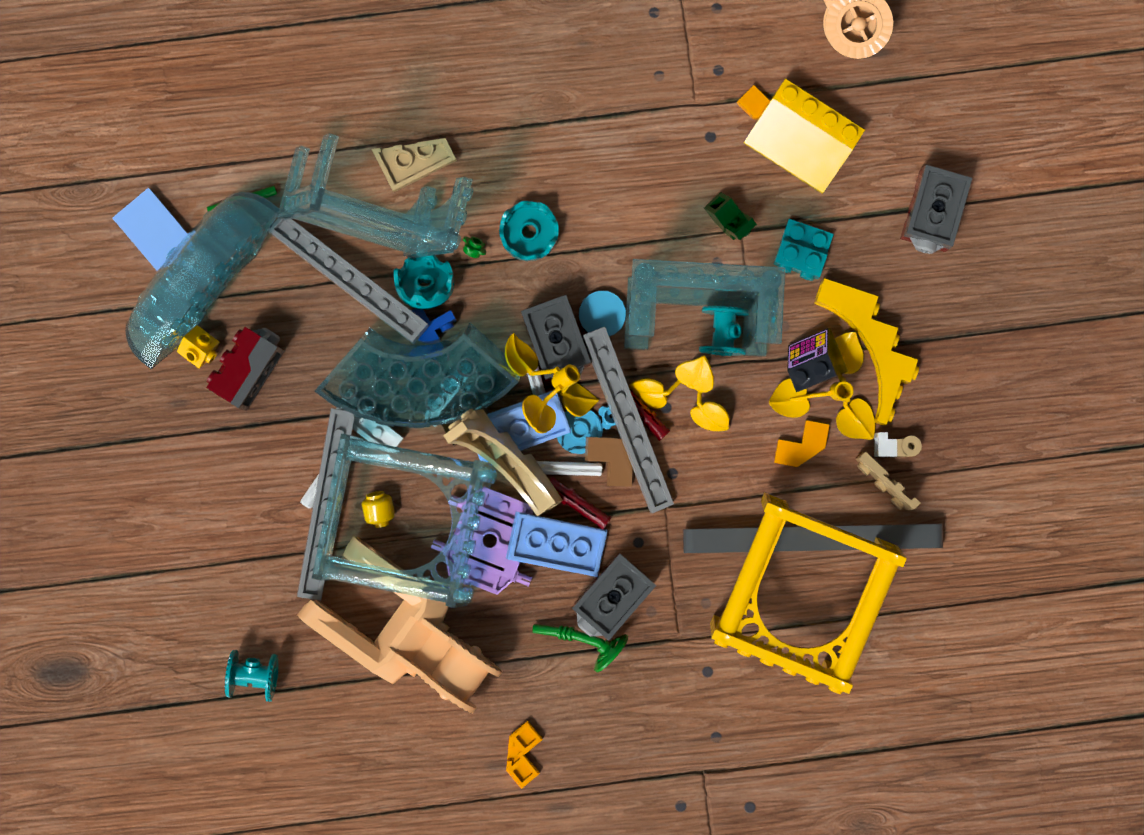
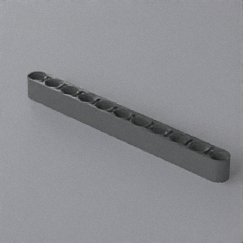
M943 524L835 526L874 542L876 537L899 546L900 549L943 548ZM783 527L774 551L858 550L804 527ZM758 528L683 529V553L749 552Z

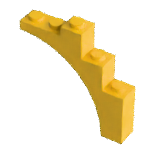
M824 278L820 283L814 304L833 312L843 319L859 335L868 349L878 382V406L874 423L882 426L887 425V422H891L896 409L892 408L894 401L900 398L903 386L900 383L908 384L911 380H915L918 375L919 366H916L918 359L891 351L892 348H896L900 335H897L898 328L871 319L872 316L876 317L880 304L877 303L879 296Z

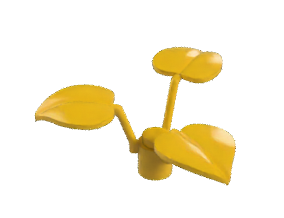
M849 332L836 337V343L848 370L844 374H853L860 369L863 363V351L856 332ZM842 374L838 376L840 381L833 383L829 391L806 394L807 389L796 392L791 379H786L776 387L769 399V404L774 411L785 417L797 418L809 411L808 398L831 396L836 401H843L845 409L838 412L836 425L844 436L868 440L874 438L875 420L872 409L867 402L859 398L853 399L850 402V398L853 395V387L850 383L846 382V378H843Z
M515 333L510 335L505 345V359L515 374L524 376L528 373L530 376L554 373L551 382L555 389L543 401L536 395H530L522 403L523 414L529 425L537 433H546L554 427L556 413L552 407L546 404L559 391L560 395L563 396L562 403L564 407L576 417L587 414L599 401L588 390L576 383L580 380V373L574 365L568 364L561 370L557 366L554 369L535 371L538 367V358L530 346L520 340Z
M705 355L679 364L675 370L678 380L668 390H664L663 384L653 379H641L629 385V388L647 407L658 409L666 405V396L682 383L690 389L698 391V406L693 407L690 411L691 417L697 425L710 431H726L730 428V418L723 406L715 402L702 403V393L710 391L714 386L713 372Z

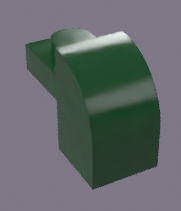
M722 192L704 207L712 220L732 240H741L749 235L751 230L757 225L752 217L743 213L738 208L732 198Z

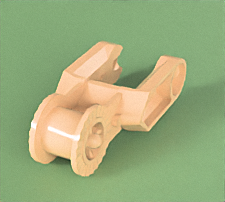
M824 0L827 6L823 19L824 32L830 44L840 54L857 59L870 57L878 53L889 41L893 30V16L885 0Z
M353 536L346 546L343 556L378 580L379 584L389 588L404 599L375 641H372L361 633L358 628L346 622L337 613L318 600H310L302 607L297 616L365 668L386 681L394 684L406 673L413 677L418 674L425 683L429 684L431 688H434L439 693L442 699H449L452 703L457 704L458 707L473 714L477 707L470 701L472 695L488 673L499 677L503 671L495 663L491 662L489 658H486L478 646H470L447 631L450 627L443 621L449 604L372 546Z

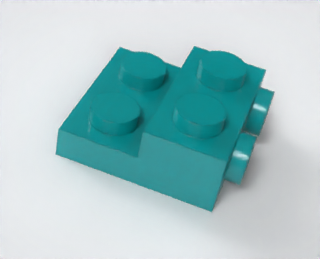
M788 219L773 264L777 265V269L782 272L791 273V271L800 273V277L805 280L813 281L814 278L819 279L834 234Z

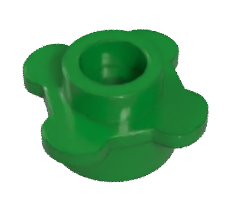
M467 236L463 238L465 242L463 251L465 254L472 258L486 255L485 244L481 239Z

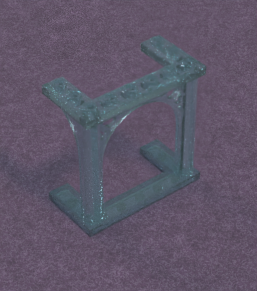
M330 133L323 136L311 184L300 188L310 148L304 146L295 148L277 218L300 220L404 252L403 256L411 258L454 253V249L458 248L461 236L458 235L459 230L467 217V211H465L466 204L473 195V187H471L473 179L466 177L456 178L452 196L442 206L433 211L431 209H434L437 202L436 189L429 186L423 187L420 190L416 203L408 212L403 214L325 190L339 136Z
M633 259L632 278L628 277L624 349L648 350L649 337H654L656 304L730 306L749 311V315L744 316L742 349L746 350V354L742 356L766 357L767 344L780 345L782 343L785 268Z
M341 433L312 579L337 580L445 602V606L453 608L467 606V603L472 601L474 588H470L471 582L464 580L468 579L470 575L471 565L468 564L469 555H473L476 540H473L474 530L478 531L481 519L477 514L479 506H483L485 500V492L482 489L483 487L490 488L491 484H495L497 470L494 469L491 463L474 460V462L440 456L369 442L362 438ZM351 461L420 474L430 479L441 489L450 506L452 525L448 541L436 558L416 569L395 570L342 559L343 556L332 554ZM443 477L450 480V477L455 478L448 486L443 484ZM458 484H465L467 486L466 494L461 498H453L451 495L452 489ZM466 501L461 508L464 511L459 513L457 511V504ZM456 528L460 529L459 535L454 534ZM449 550L455 552V554H452L454 563L447 558ZM439 562L446 563L450 568V576L446 579L440 577L436 570ZM431 570V575L435 580H430V576L424 577V572Z

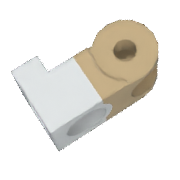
M888 432L874 434V457H912L919 454L922 448L921 441L916 436L888 439Z

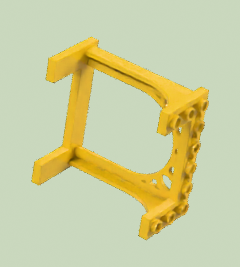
M764 492L761 499L765 512L724 612L720 617L713 615L710 622L711 639H714V643L721 647L728 648L729 645L736 648L737 652L743 656L751 657V655L760 658L759 661L765 665L773 667L776 664L783 667L782 670L790 675L796 676L798 673L806 676L805 680L815 685H819V683L828 685V689L837 694H842V692L850 694L853 687L851 677L899 566L904 567L907 558L899 546L877 537L872 542L790 509L787 501ZM786 521L877 557L850 623L837 638L820 646L805 648L782 642L770 633L763 624L758 612V588ZM747 609L753 611V617L742 619L743 615L747 616ZM749 623H755L759 626L758 632L752 636L742 634V628ZM760 636H765L769 639L766 644H764V641L762 640H756L759 639ZM836 645L841 646V648L837 651L838 653H840L839 657H837L835 651L832 650L833 647ZM787 647L789 651L787 653L782 652V648ZM825 651L830 654L832 662L824 659L821 666L818 662V655L820 652ZM805 654L812 655L814 664L807 658L804 660L803 656Z

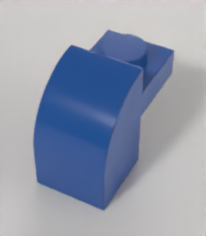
M415 308L411 310L429 325L418 339L422 343L432 344L441 341L436 332L441 331L444 333L454 327L453 323L457 321L451 310L432 321L428 319L423 309Z

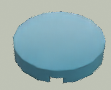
M596 291L589 294L579 308V320L587 333L605 327L610 337L615 335L625 322L626 310L623 302L617 295L609 291Z
M591 410L581 417H576L566 411L564 413L571 433L557 437L558 442L565 450L572 454H584L586 437L602 438L603 427L600 418Z

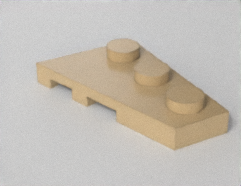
M446 138L417 142V144L372 149L393 192L457 161Z
M862 452L856 458L859 462L857 467L865 475L870 474L876 480L874 484L883 493L887 491L893 497L891 502L898 509L914 510L920 504L915 497L910 500L905 495V488L894 479L890 481L888 479L889 473L867 452Z

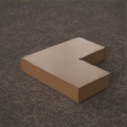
M586 437L585 461L608 462L607 486L632 487V465L622 439Z

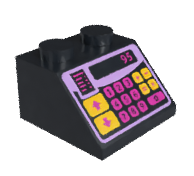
M831 328L788 345L787 371L796 392L848 372Z

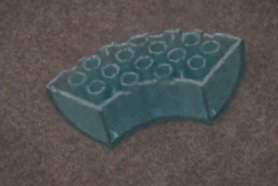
M238 192L231 194L211 211H208L176 248L174 247L169 251L164 263L138 297V302L126 324L125 333L128 345L143 364L153 369L179 347L183 337L196 325L199 326L207 313L205 311L228 286L227 284L234 277L235 273L239 274L246 265L257 257L280 211L277 206L254 193Z
M471 323L449 339L429 345L398 343L383 337L372 328H369L317 387L315 392L339 409L342 408L358 418L368 419L386 426L424 428L452 423L459 419L462 420L461 415L470 409L480 410L488 407L506 395L519 382L520 376L510 369L506 362L505 354Z

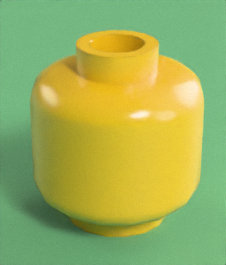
M375 491L367 494L361 503L366 523L374 524L375 528L389 525L388 521L392 520L395 516L392 498L390 495L385 494L384 491Z

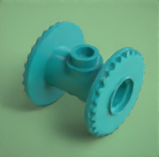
M730 306L702 307V313L714 315L713 328H715V332H713L712 346L699 347V352L719 356L745 355V349L734 348V340L741 335V326L735 321L736 316H747L749 311Z
M232 650L225 674V696L231 698L236 686L248 687L251 683L252 687L264 688L266 702H271L278 679V655L272 654L269 665L262 666L260 659L247 658L245 663H239L238 650Z

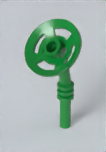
M534 624L532 629L535 634L555 636L559 640L573 641L574 639L598 647L597 651L600 654L594 666V671L597 673L605 669L618 656L629 638L628 635L623 634L609 642L607 639L603 640L596 636L590 637L584 632L575 630L574 627H564L563 625L553 627Z

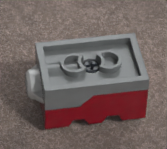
M925 165L919 171L915 191L909 205V212L900 239L912 242L917 251L926 254H933L938 250L946 252L952 248L972 178Z
M564 295L521 311L541 370L554 369L557 366L561 370L568 364H571L578 369L581 376L583 369L590 366L591 361L567 296ZM554 373L545 374V381L552 380Z
M244 327L243 330L239 329L232 340L235 343L231 351L226 350L222 354L219 361L222 363L218 372L213 370L206 381L209 383L206 387L207 389L245 411L249 409L285 352L276 346L280 341V337L267 328L253 331L247 327Z
M618 553L572 606V609L577 613L578 627L590 637L604 636L609 641L657 585Z

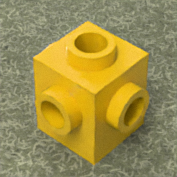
M196 325L183 337L177 352L200 369L206 362L210 364L218 354L216 349L220 342Z

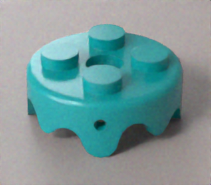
M521 201L504 212L500 222L499 233L502 244L510 255L523 261H536L544 258L554 249L558 240L559 227L555 216L547 205L541 202ZM533 226L536 229L535 236L532 238L524 237L522 234L524 227Z
M430 250L425 251L419 258L408 257L401 269H394L396 293L400 300L408 306L418 309L433 308L447 301L453 293L455 281L450 263L448 261L445 263L439 261L435 253ZM423 282L431 283L430 285L425 287L420 286V284Z

